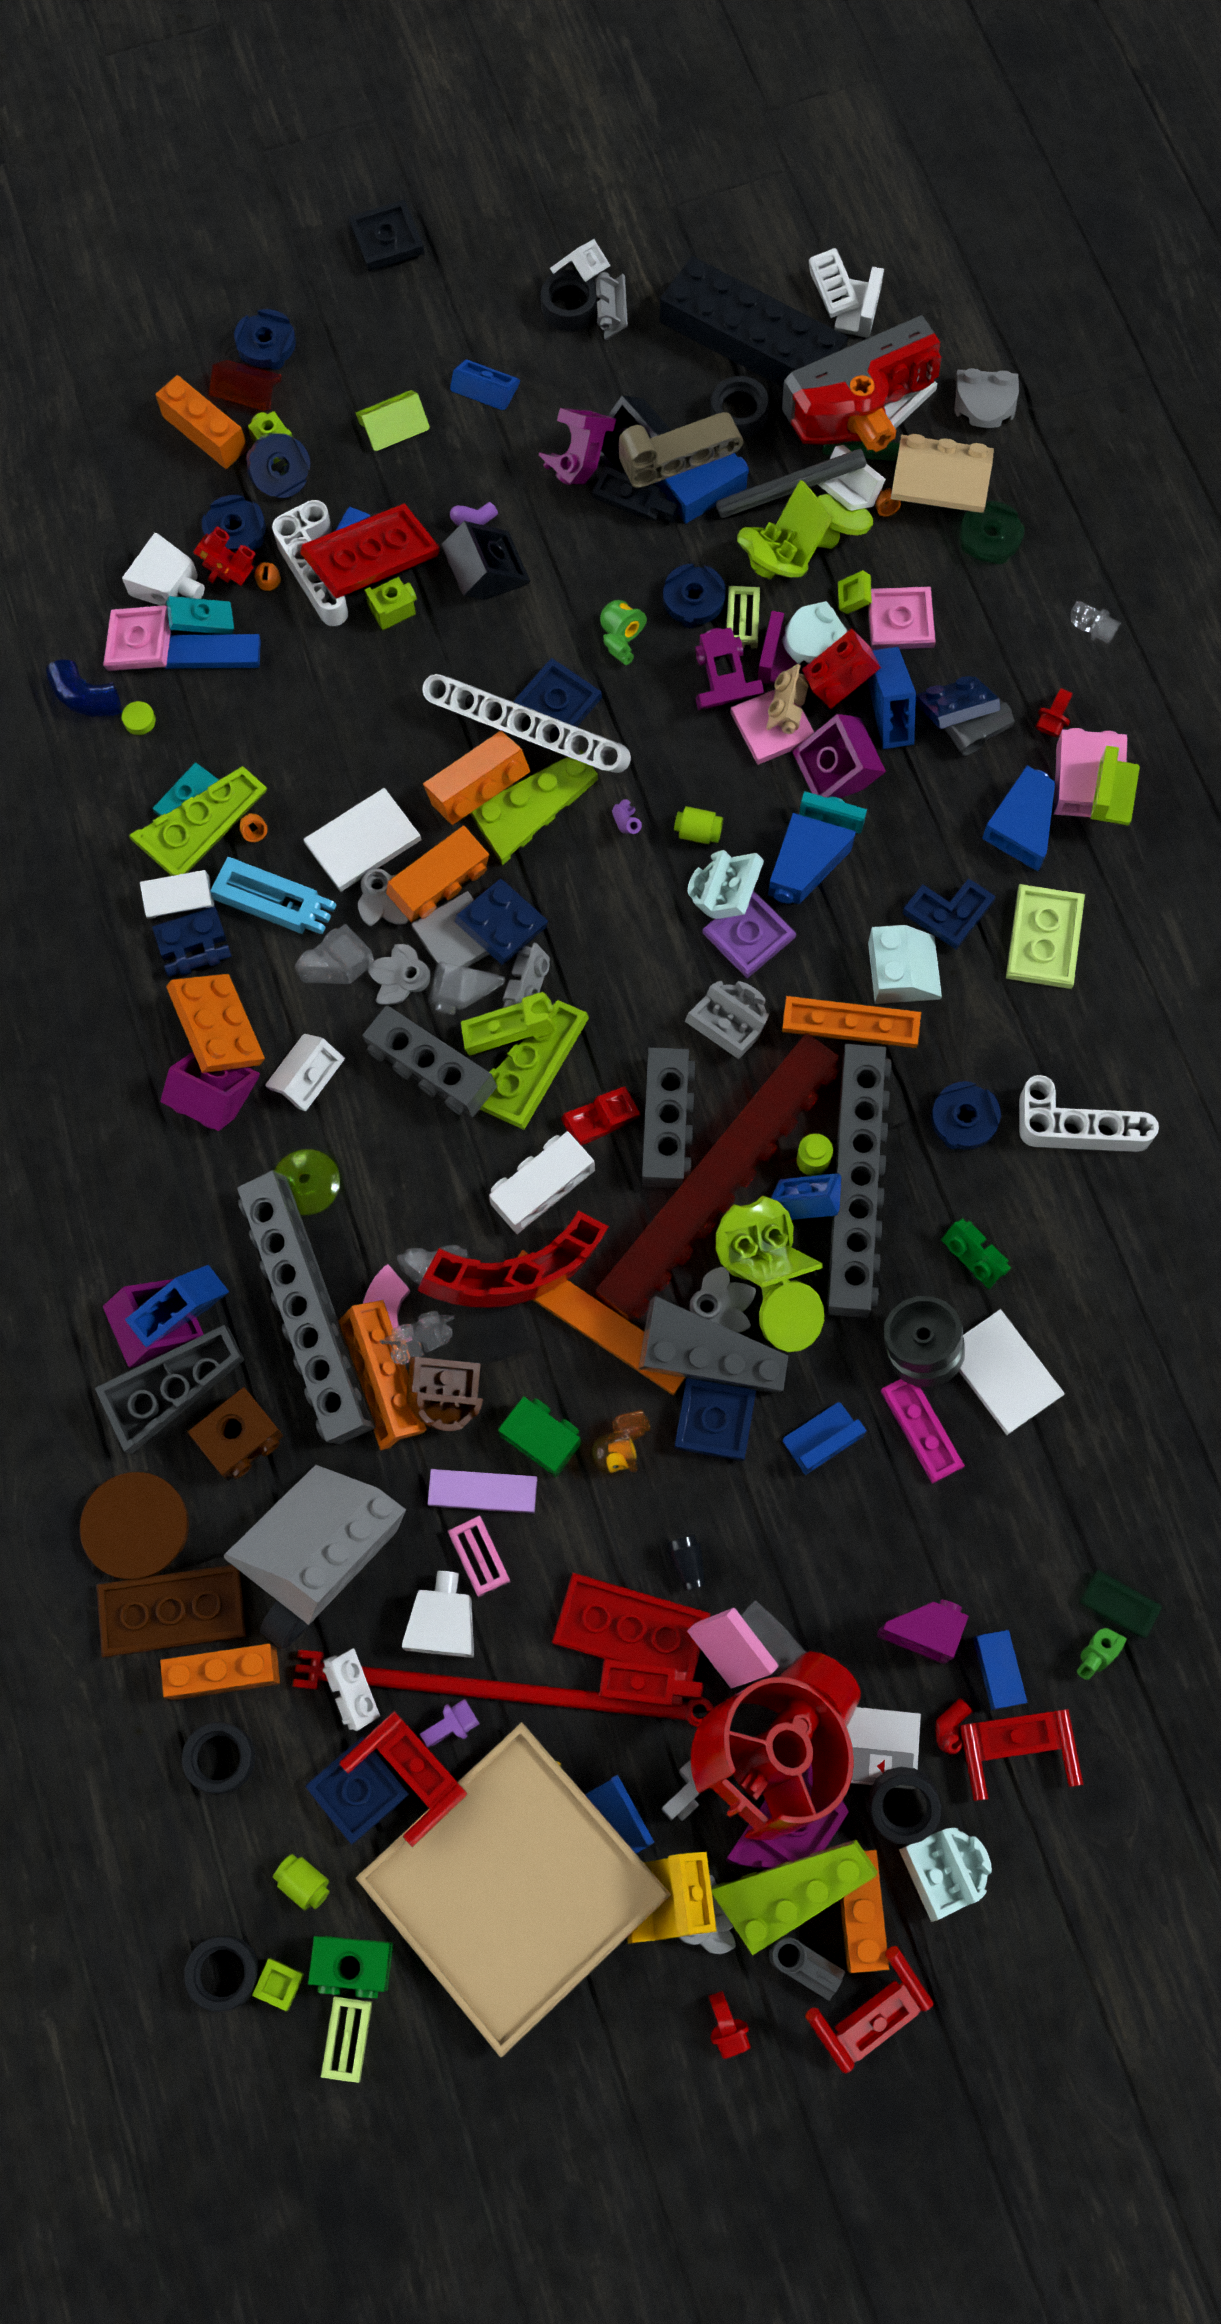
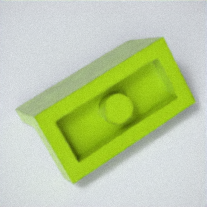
M412 390L355 412L359 424L365 427L372 449L375 451L425 432L430 428L418 393Z
M1106 745L1099 763L1090 819L1129 825L1132 819L1140 766L1138 764L1117 761L1119 748Z

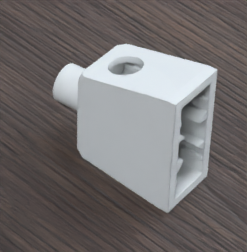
M157 533L153 534L122 577L130 596L160 606L167 605L166 602L169 596L201 599L205 590L204 585L196 581L198 574L191 558Z
M437 1571L435 1591H418L402 1642V1648L405 1651L467 1658L474 1657L472 1600L469 1595L456 1594L458 1573Z

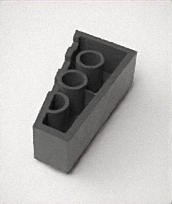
M657 1296L649 1301L639 1370L769 1393L783 1391L788 1355Z
M223 1325L95 1387L124 1452L133 1454L241 1364L244 1358L230 1329Z

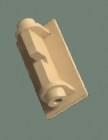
M797 664L778 675L774 684L776 689L773 702L768 709L767 730L778 725L782 727L784 733L793 734L799 728L803 709L795 704L799 706L804 704L809 687L805 675L799 673L801 665Z

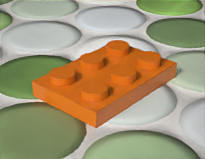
M229 974L173 979L168 983L166 988L202 1073L259 1066L265 1060Z

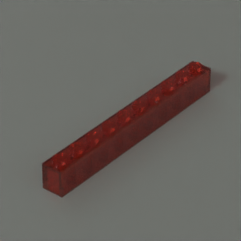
M808 1033L802 1037L595 1290L597 1300L629 1322L634 1316L638 1319L642 1317L649 1307L648 1299L655 1290L661 1292L672 1279L670 1272L678 1263L681 1266L685 1264L694 1251L691 1246L698 1237L702 1240L707 1237L715 1225L712 1220L719 1211L723 1214L728 1211L736 1199L733 1194L740 1186L746 1188L757 1173L754 1168L761 1160L767 1162L778 1147L775 1142L782 1134L787 1137L798 1123V1120L795 1118L801 1110L804 1109L807 1112L819 1096L816 1094L818 1089L823 1084L829 1086L839 1072L836 1068L839 1058L837 1054Z

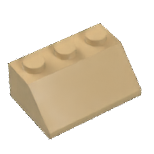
M919 434L901 435L891 499L984 513L994 448H988L980 443H973L971 445L956 443L952 439H927Z

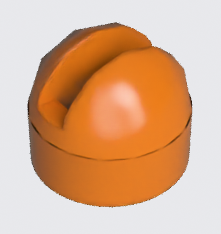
M886 488L884 491L881 490L876 499L875 508L880 516L893 515L901 506L900 500L891 499L892 489Z
M263 562L255 570V580L259 588L270 591L279 586L281 576L278 568L273 563ZM265 572H268V580H263Z
M249 813L241 819L239 824L240 832L245 840L249 842H258L267 834V825L263 818L257 814ZM254 823L258 829L252 831L249 825Z

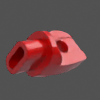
M1060 688L1051 709H1039L1037 714L1040 718L1035 726L1037 730L1055 738L1059 737L1063 727H1068L1070 724V720L1063 716L1073 696L1072 692Z
M723 1991L710 1995L709 1999L718 2022V2026L713 2029L710 2036L712 2044L718 2045L723 2059L749 2050L751 2046L746 2035L749 2031L747 2023L740 2019L732 2018Z

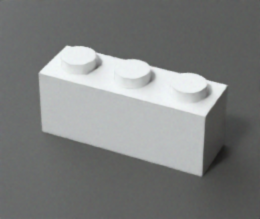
M568 1131L561 1137L559 1135L552 1137L544 1145V1151L535 1158L533 1156L526 1158L518 1166L517 1173L509 1179L506 1177L500 1179L491 1188L492 1193L489 1194L491 1206L516 1234L520 1233L595 1171V1162Z

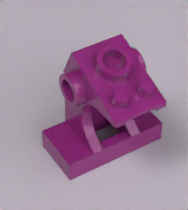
M560 408L557 421L567 424L572 435L569 449L562 455L539 452V456L545 461L543 466L548 470L552 467L557 472L556 477L561 482L567 485L585 484L597 469L605 432L614 430L616 419L590 410Z
M731 627L726 629L715 628L707 631L705 634H700V645L695 646V653L699 666L704 664L706 666L710 692L699 694L695 698L698 711L758 697L764 693L761 680L745 682L740 656H743L742 642L739 636L734 637ZM728 655L733 673L718 676L714 658Z

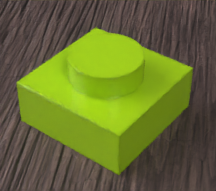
M862 570L838 582L840 611L849 614L872 603L870 574Z
M268 1958L252 1996L284 2011H288L304 1973L272 1958Z

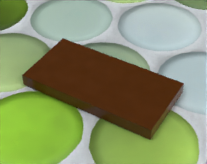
M233 1565L96 1585L101 1655L103 1658L248 1637L242 1572Z

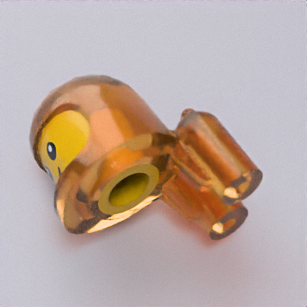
M643 1409L618 1415L612 1422L613 1430L616 1432L603 1435L594 1442L592 1446V1459L596 1468L603 1474L610 1475L628 1468L631 1472L639 1470L633 1441L643 1436L644 1432L651 1430L649 1419L645 1416Z

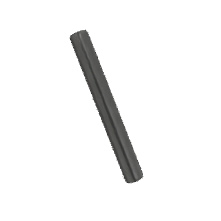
M857 449L716 501L718 513L721 518H725L794 492L800 480L804 481L808 487L864 468L866 466L862 449Z

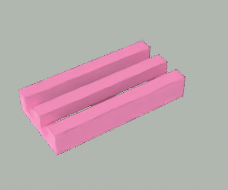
M480 1516L448 1531L478 1597L511 1582ZM478 1527L498 1570L499 1578L493 1579L471 1528ZM463 1532L487 1581L482 1586L459 1540L458 1535Z

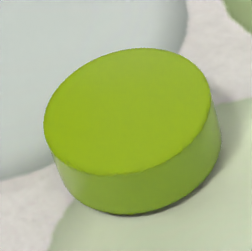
M132 702L122 712V721L125 728L134 735H144L150 732L155 725L156 718L150 705L145 702Z

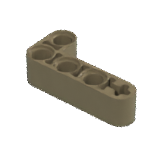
M722 412L653 438H649L642 425L631 426L623 431L619 437V459L632 486L641 488L731 455L741 448L744 441L732 416L728 412Z

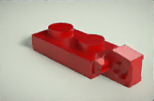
M604 1659L599 1697L666 1707H682L683 1699L702 1700L703 1683L685 1681L686 1672L677 1671V1668Z

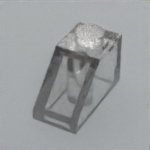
M440 961L436 965L428 1003L436 1005L435 1010L438 1012L454 1015L455 1010L466 1008L504 984L505 977Z

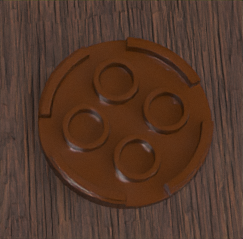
M144 1472L120 1474L100 1485L88 1499L80 1521L81 1542L89 1559L103 1572L122 1580L152 1577L161 1573L160 1571L170 1565L177 1555L182 1552L189 1531L188 1511L179 1493L164 1479Z

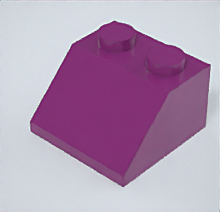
M842 714L835 715L792 751L811 793L827 798H843L862 791L886 772L861 718Z
M191 1052L169 1068L160 1102L171 1107L177 1113L185 1114L201 1122L207 1128L220 1131L235 1119L256 1084L260 1073L249 1067L202 1073L194 1052Z
M173 1279L124 1286L102 1306L129 1368L141 1366L204 1335L197 1318H194L146 1348L125 1321L128 1316Z
M941 1599L940 1603L931 1602L886 1622L878 1630L876 1637L939 1663L946 1664L955 1656L969 1616L961 1613V1606Z

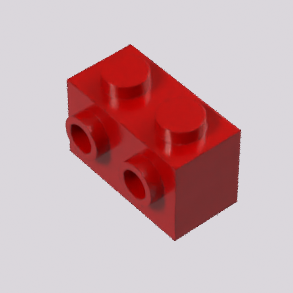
M851 628L804 667L802 671L812 691L832 709L881 667L871 647Z

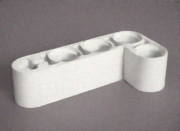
M311 500L278 516L273 522L272 529L278 550L322 621L329 626H338L348 618L345 596L336 599L305 559H300L303 557L300 553L302 544L325 536L332 531L326 505L321 501Z
M1036 1075L1029 1078L1020 1094L1019 1133L1023 1142L1029 1146L1138 1152L1147 1149L1158 1134V1121L1149 1113L1056 1108L1055 1085L1046 1076ZM1030 1091H1040L1041 1093H1043L1045 1099H1034L1031 1096ZM1038 1122L1042 1124L1045 1131L1035 1132L1030 1127V1123ZM1070 1123L1075 1125L1079 1133L1071 1134L1067 1132L1064 1124ZM1098 1126H1108L1112 1130L1113 1135L1107 1136L1102 1134Z

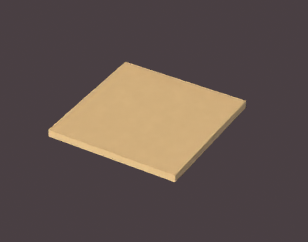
M522 1722L458 1781L468 1795L417 1844L411 1847L403 1838V1835L430 1809L356 1877V1880L500 2057H503L671 1896L670 1892Z

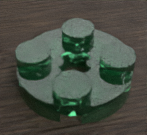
M997 501L986 502L984 513L968 511L963 518L960 529L962 550L978 560L1004 564L1008 561L1009 557L1018 551L1024 536L1023 523L1021 525L1020 520L1017 518L1018 513L1011 506ZM991 527L996 528V534L998 535L989 536L984 530L989 531Z

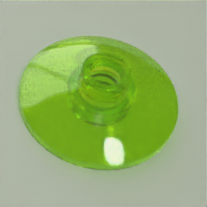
M303 1149L292 1152L285 1156L274 1170L287 1177L300 1215H312L326 1209L334 1201L340 1188V1175L335 1163L326 1154L317 1150ZM309 1174V1181L300 1183L298 1181L300 1175Z

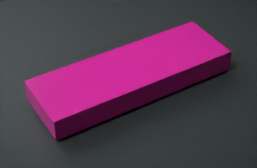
M899 1379L881 1389L883 1397L932 1484L965 1466L921 1387Z

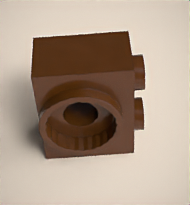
M245 1387L188 1431L196 1444L227 1481L233 1477L238 1479L245 1475L252 1467L250 1463L261 1454L265 1457L272 1453L280 1445L278 1440L283 1437V1434ZM241 1424V1434L235 1439H227L226 1431L229 1426Z

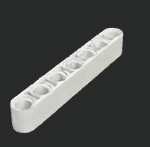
M434 674L430 675L423 683V695L426 700L433 704L601 770L620 773L626 770L630 764V752L627 747L620 743L453 678ZM444 683L446 692L443 697L439 698L438 688ZM472 694L474 696V704L471 708L467 709L465 701L467 696ZM501 705L502 715L498 720H495L493 716L496 706ZM529 715L531 725L524 732L521 726L522 720ZM557 726L560 735L558 740L552 743L550 732ZM586 737L589 744L588 749L585 753L581 754L578 745L580 740ZM615 749L618 754L617 761L610 766L607 762V755L609 751Z

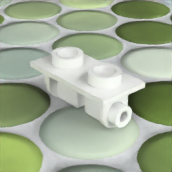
M352 1648L338 1657L334 1655L323 1660L325 1667L322 1670L326 1674L332 1692L340 1691L341 1694L335 1700L341 1713L343 1724H347L349 1730L354 1729L358 1731L379 1718L380 1714L355 1649Z

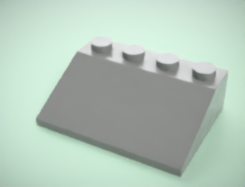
M315 1465L225 1553L224 1559L309 1625L394 1536L406 1509L377 1487Z

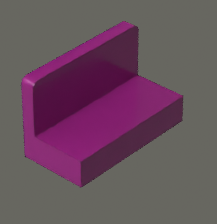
M771 612L759 664L758 680L771 685L775 684L781 672L787 671L799 664L787 653L782 642V638L785 635V627L783 626L784 613Z

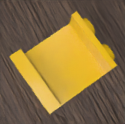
M707 1852L670 1855L666 1859L644 1862L670 1892L671 1896L627 1937L628 1944L717 1932Z

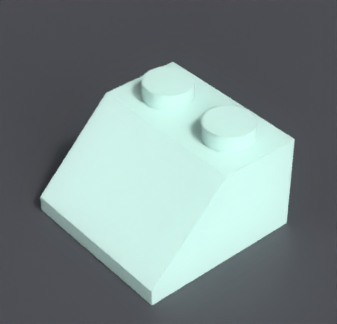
M907 925L872 927L868 946L875 1004L940 1000L942 994L935 936Z

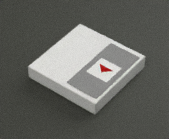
M856 1707L847 1726L854 1755L851 1783L873 1786L875 1780L887 1770L897 1767H908L918 1770L921 1714ZM905 1784L893 1787L916 1790V1787Z

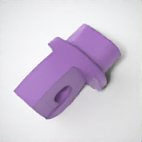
M463 1699L452 1707L446 1704L443 1709L445 1718L422 1732L420 1736L427 1747L434 1746L453 1733L465 1739L468 1737L466 1732L478 1726L479 1722L467 1701Z

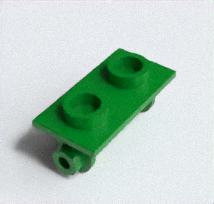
M963 1218L959 1222L956 1221L941 1239L949 1250L988 1289L1011 1269L1007 1264L1009 1260L992 1244L986 1249L981 1246L986 1241V1238L971 1221L966 1222Z

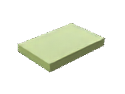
M1019 884L1006 979L1072 989L1085 894Z

